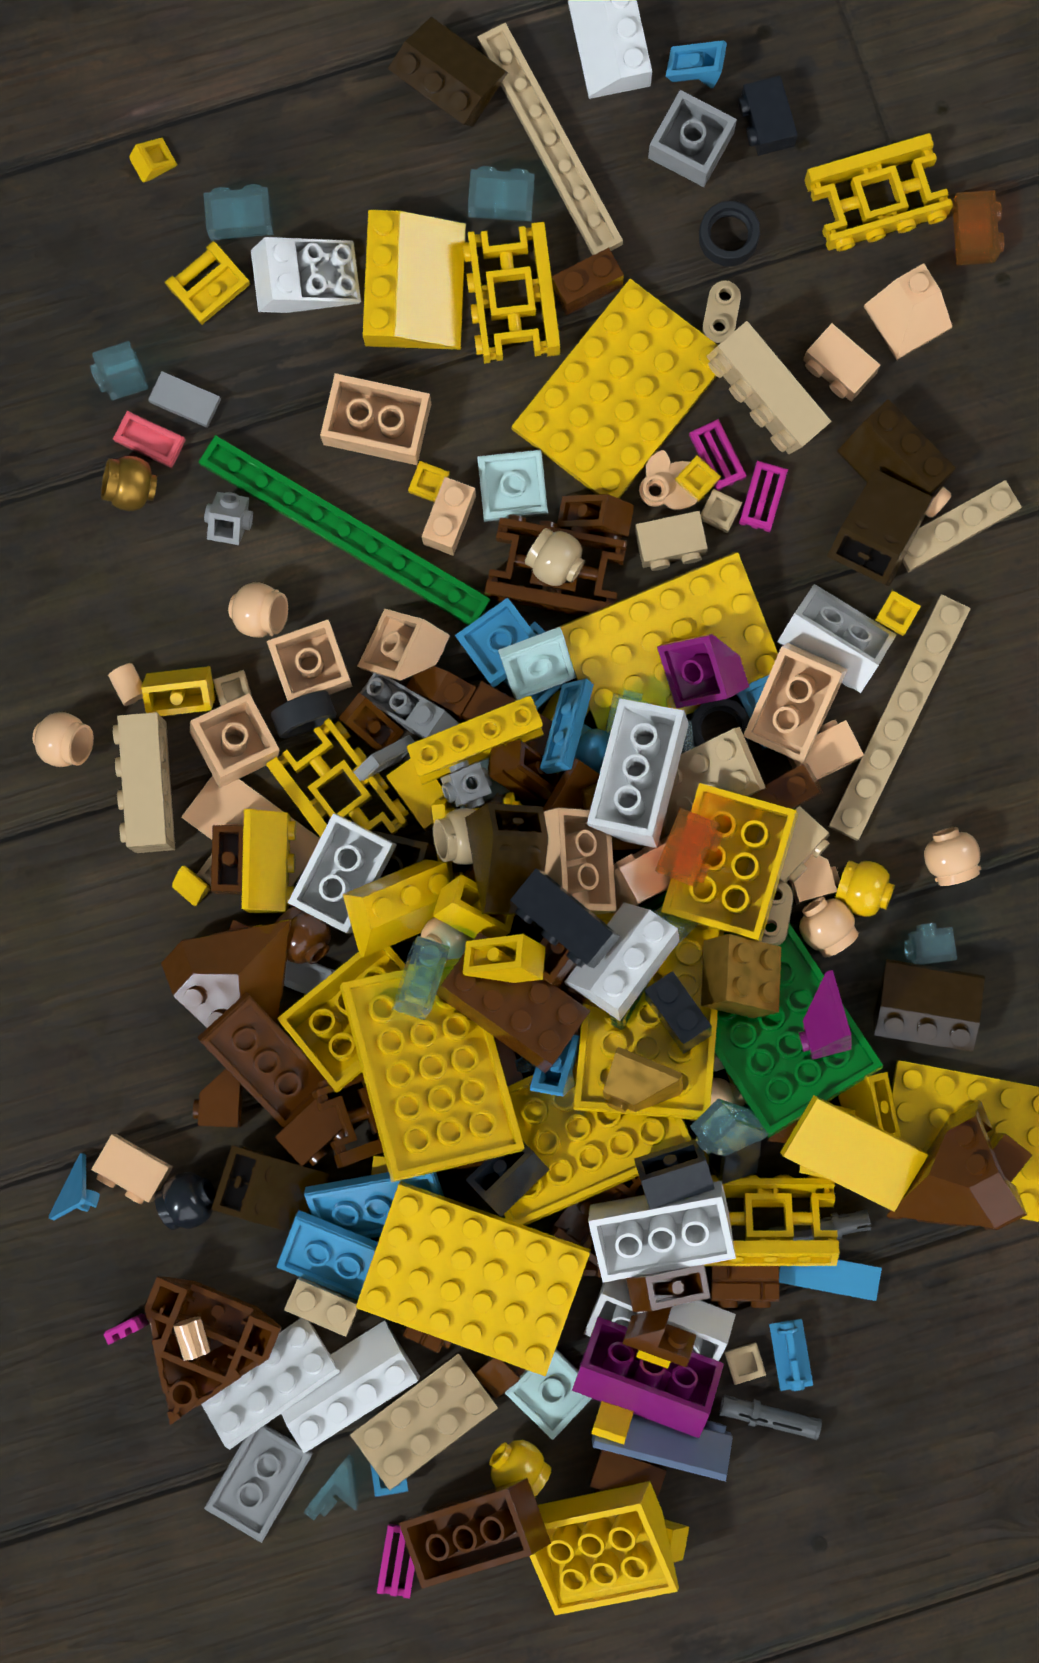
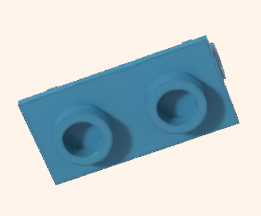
M802 1319L769 1324L780 1391L789 1389L799 1391L805 1389V1387L813 1386Z

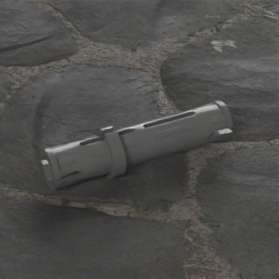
M864 1209L840 1215L837 1212L830 1213V1217L820 1219V1230H837V1239H841L842 1235L870 1231L871 1223L868 1210ZM785 1226L771 1227L769 1231H785ZM793 1226V1241L812 1240L811 1226Z
M724 1394L719 1410V1416L748 1422V1426L755 1427L757 1424L814 1440L818 1439L821 1431L822 1419L769 1407L761 1404V1401L753 1399L751 1402Z

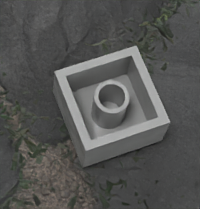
M680 90L650 143L648 158L705 187L734 134L737 119Z

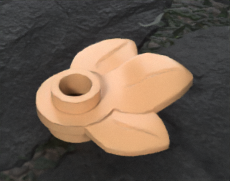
M664 450L651 456L646 464V477L642 480L639 487L642 501L653 507L664 504L673 510H684L696 504L698 501L675 481V478L690 462L670 463V459ZM657 486L660 488L661 494L653 496L650 494L649 489Z

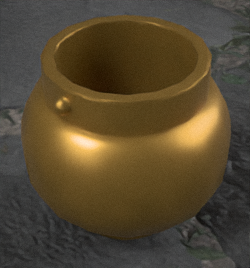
M124 456L118 460L109 458L103 474L101 499L111 501L113 506L121 510H139L144 507L147 500L153 501L157 486V476L151 475L149 464L141 458L134 456Z

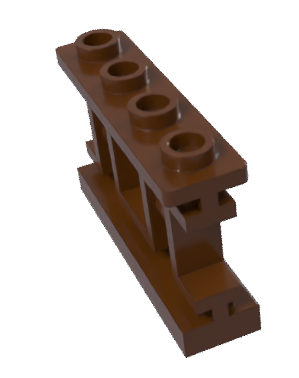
M507 515V518H499L496 542L511 544L506 572L494 569L489 570L485 596L500 602L509 598L512 604L583 617L616 603L617 593L602 590L607 562L623 565L627 541L621 540L622 537L614 533H603L602 536L589 534L590 530L582 527H571L570 530L560 529L558 524L550 521H539V524L528 523L526 518L518 515ZM545 528H548L553 532L563 531L572 535L579 541L581 546L606 550L602 551L599 568L583 566L576 579L572 583L570 582V584L563 583L560 586L548 585L540 581L534 575L533 570L530 587L542 590L498 582L511 583L514 566L533 569L525 564L527 555L517 553L520 536L515 534L538 537ZM578 578L596 581L594 599L606 602L564 595L562 593L575 595Z
M363 1073L359 1074L342 1089L364 1082ZM327 1080L319 1082V1089L312 1092L313 1098L317 1101L318 1110L322 1111L335 1106L345 1134L344 1138L330 1143L335 1152L334 1158L337 1167L341 1168L382 1153L383 1148L380 1139L348 1151L345 1147V1144L357 1140L352 1126L354 1123L367 1119L372 1134L378 1133L367 1088L364 1087L357 1090L362 1107L347 1112L342 1096L328 1100L327 1095L335 1092V1090Z

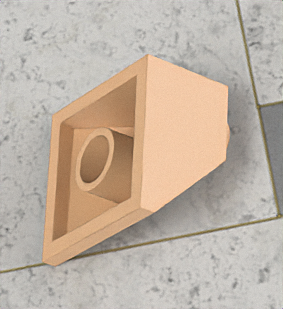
M924 263L894 280L864 305V308L896 360L952 329L941 290Z
M384 609L357 667L401 681L435 666L444 652L450 635L424 619Z

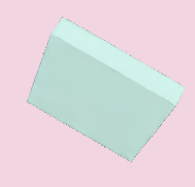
M541 450L477 456L484 522L507 518V515H518L524 518L548 515Z
M560 627L498 650L511 692L516 701L576 678Z
M555 1349L546 1377L526 1370L520 1376L521 1379L505 1392L552 1440L592 1399L572 1391L578 1369L557 1349Z

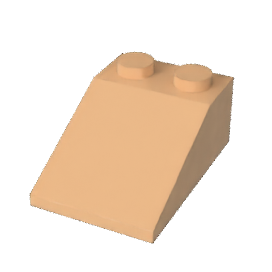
M787 643L783 645L743 736L804 763L837 695L847 669L792 644Z

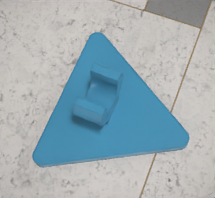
M79 1154L49 1214V1219L54 1221L76 1208L88 1212L90 1206L97 1207L100 1194L92 1190H86L85 1154Z

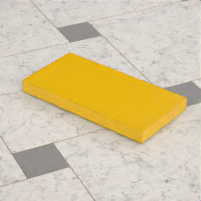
M815 1095L812 1097L780 1152L783 1157L894 1212L928 1156L924 1150Z

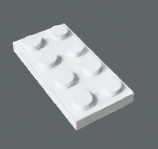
M300 1318L279 1333L270 1358L267 1361L256 1366L201 1405L224 1446L230 1450L340 1371L311 1322Z

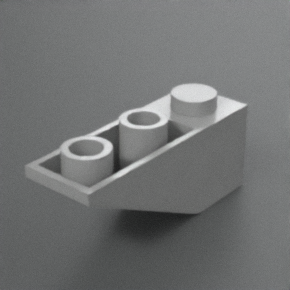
M373 673L360 692L387 717L420 739L459 724L442 708L393 679Z

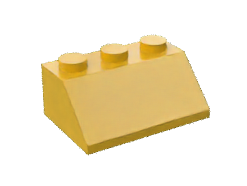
M244 809L242 909L248 913H285L289 910V906H293L288 903L294 891V886H289V873H295V854L290 853V840H296V821H291V816L286 812Z
M423 860L342 894L360 957L364 958L421 933L427 922L434 918L433 914L441 888L451 882L446 862Z

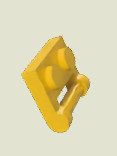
M214 241L206 246V252L175 278L171 276L165 281L171 292L184 304L201 325L250 285L245 275ZM215 260L220 264L189 291L183 288Z

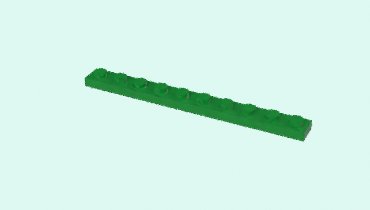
M216 435L199 460V464L467 625L480 618L491 602L490 598Z

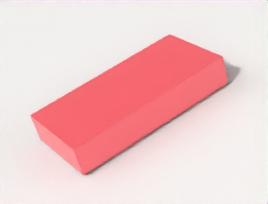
M129 411L126 412L113 438L116 443L170 468L173 467L186 441L185 437Z

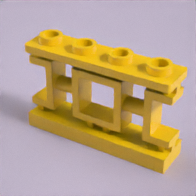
M930 133L807 169L804 181L808 192L811 191L812 201L828 197L836 221L824 225L822 230L827 240L826 247L828 251L837 249L839 252L854 247L856 242L866 239L868 242H875L884 238L886 233L893 231L905 233L916 228L917 224L927 221L929 224H936L947 218L953 206L952 200L948 199V191L943 189L931 193L924 172V168L934 166L937 160L935 153L932 151L934 144ZM913 161L911 168L915 178L901 182L896 166ZM889 179L896 204L870 211L862 187ZM851 180L850 185L854 196L839 200L835 184ZM919 190L924 207L907 211L909 205L905 194ZM858 208L863 225L846 230L848 224L844 212Z
M544 222L531 223V228L519 227V243L489 246L487 231H481V234H475L474 231L468 232L469 242L463 243L465 262H471L473 272L467 274L469 293L475 292L476 304L470 305L473 324L479 323L480 335L474 336L476 354H483L484 364L490 363V360H503L502 345L533 341L535 356H541L544 353H547V357L560 355V340ZM533 240L537 279H532L530 266L514 268L513 256L528 254L527 241ZM481 246L484 259L500 257L501 270L486 272L487 285L481 286L476 249V247ZM525 279L528 304L497 308L494 283ZM535 302H541L545 341H540L538 328L522 330L520 317L535 316ZM485 308H490L492 321L508 319L509 332L494 334L495 347L489 348Z
M527 696L409 744L407 750L422 785H425L451 774L449 767L467 760L469 766L488 759L493 747L503 744L507 746V743L518 739L527 743L544 736L541 728L543 724L532 697Z
M328 718L324 721V724L315 728L314 732L323 743L298 762L286 750L278 758L275 757L266 763V766L320 838L327 826L323 818L327 815L331 818L335 812L318 790L342 772L347 774L362 795L339 811L337 815L344 818L350 816L354 823L369 831L384 823L392 835L408 825L404 818L409 814L398 798L393 802L385 793L389 786L379 773L364 781H360L354 774V771L367 757L359 747L354 750L346 741L350 735L340 721L333 724ZM329 733L333 734L357 766L356 768L351 770L345 760L332 769L329 768L321 757L334 747L327 738ZM290 763L298 774L311 764L320 776L319 779L308 786V789L315 797L313 800L309 801L284 768ZM370 784L396 819L391 822L385 813L382 812L371 821L368 820L360 809L361 806L372 799V796L365 788L367 785Z
M715 1175L711 1176L713 1182L719 1181ZM749 1175L723 1184L726 1198H744V1212H729L731 1226H745V1241H733L736 1259L704 1264V1266H837L840 1254L837 1230H820L819 1207H834L835 1182L812 1175L807 1178H793L789 1175L759 1178L756 1175ZM792 1198H810V1212H793ZM752 1207H784L785 1231H753ZM793 1226H811L812 1240L793 1241Z

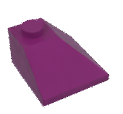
M713 634L657 646L676 709L728 699L749 687L740 656Z
M833 970L825 973L803 1019L804 1031L798 1032L803 1052L810 1050L812 1060L852 1049L851 1031Z

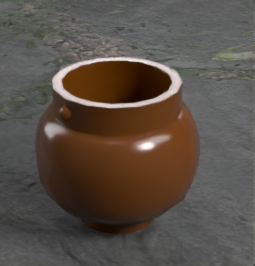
M295 906L290 908L275 922L278 923L282 920L292 919L291 931L288 933L287 960L296 964L307 962L314 964L321 960L330 949L328 945L331 939L329 924Z

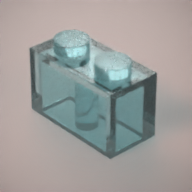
M489 166L479 167L478 170L471 169L468 198L469 217L532 221L535 174L518 168L511 169L510 172L497 171L496 168Z
M257 184L246 185L243 189L239 190L219 187L212 189L211 192L204 193L206 229L210 240L274 235L271 197L267 187Z
M129 341L92 353L95 364L90 365L94 380L99 385L101 392L107 391L112 400L149 389L140 360Z
M417 936L410 948L392 1010L425 1020L432 1010L450 946Z

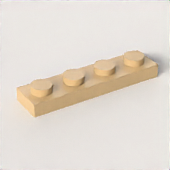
M1004 480L920 527L902 561L908 573L1019 511L1022 507L1007 481Z

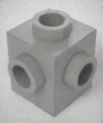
M217 492L213 503H208L205 510L204 521L208 523L207 540L239 545L244 531L250 530L252 525L253 511L248 510L249 497L238 496L232 492Z
M466 760L449 767L451 774L440 778L444 797L455 808L461 805L469 809L485 803L483 796L492 793L489 787L492 785L491 777H489L486 768H481L479 762L469 766ZM467 779L469 780L472 790L466 786Z

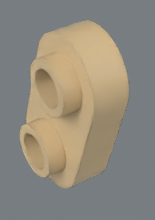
M720 281L714 284L709 292L702 333L717 345L735 331L741 293L739 288L730 281ZM727 292L731 298L724 301L719 297V294ZM715 323H722L725 329L723 331H716L713 325Z
M780 880L776 891L780 892L783 896L780 900H773L766 925L774 923L777 929L774 932L764 930L761 942L776 946L783 943L787 937L793 904V893L790 886Z

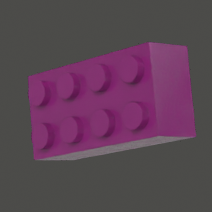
M597 1317L572 1391L601 1402H607L634 1411L633 1414L700 1438L711 1412L724 1363L692 1352L687 1367L673 1362L670 1363L668 1369L637 1358L638 1349L622 1344L627 1327Z

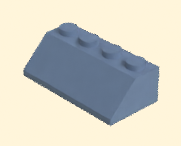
M633 1414L624 1445L596 1435H592L593 1448L726 1482L733 1436L731 1432L726 1431V1425L707 1421L700 1438Z

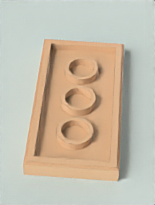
M212 775L181 818L212 840L213 825H244V809L283 811L240 779L219 788ZM297 821L296 840H290V853L295 854V873H289V886H293L302 875L320 840L319 837Z

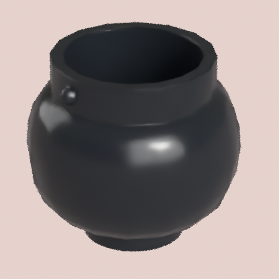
M183 1172L171 1177L166 1181L163 1189L156 1191L155 1205L161 1220L169 1229L176 1230L180 1227L191 1229L202 1225L211 1217L213 1212L211 1209L216 1192L207 1178H201L192 1172Z

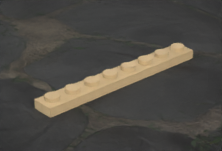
M503 23L477 36V41L484 55L508 72L501 86L592 255L608 247L612 251L622 246L623 239L507 24Z
M942 594L939 597L863 753L864 756L861 758L829 823V828L856 841L859 840L971 608Z

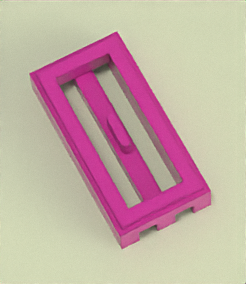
M719 419L689 433L699 457L715 470L699 437L703 434L725 478L719 480L714 485L717 491L746 478L747 475ZM713 429H715L736 472L734 475L730 474L710 433Z
M757 461L739 524H747L755 529L761 528L766 532L771 531L788 469ZM761 470H765L767 474L754 518L748 517L754 493ZM775 473L780 476L768 518L765 522L760 519L772 477Z
M141 1313L105 1331L103 1335L108 1345L144 1328L149 1323L145 1314L142 1315Z
M388 1524L377 1593L390 1594V1596L398 1595L410 1599L415 1570L411 1557L409 1559L405 1589L398 1588L405 1548V1540L399 1525ZM394 1532L400 1533L392 1585L386 1586L385 1582Z

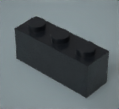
M537 868L510 899L518 907L515 913L530 925L533 921L543 928L540 934L554 946H557L560 942L569 950L566 956L580 968L584 964L595 968L621 937L550 876Z

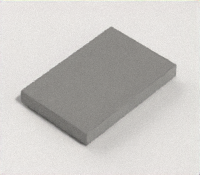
M265 1424L243 1440L204 1509L262 1543L313 1452L307 1451L303 1453L298 1443Z

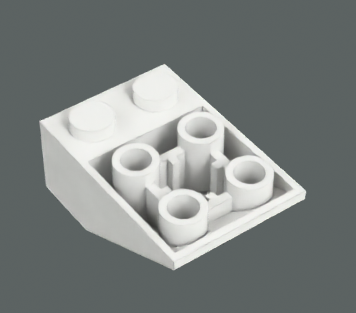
M264 237L251 250L258 312L290 313L353 305L361 302L353 241Z

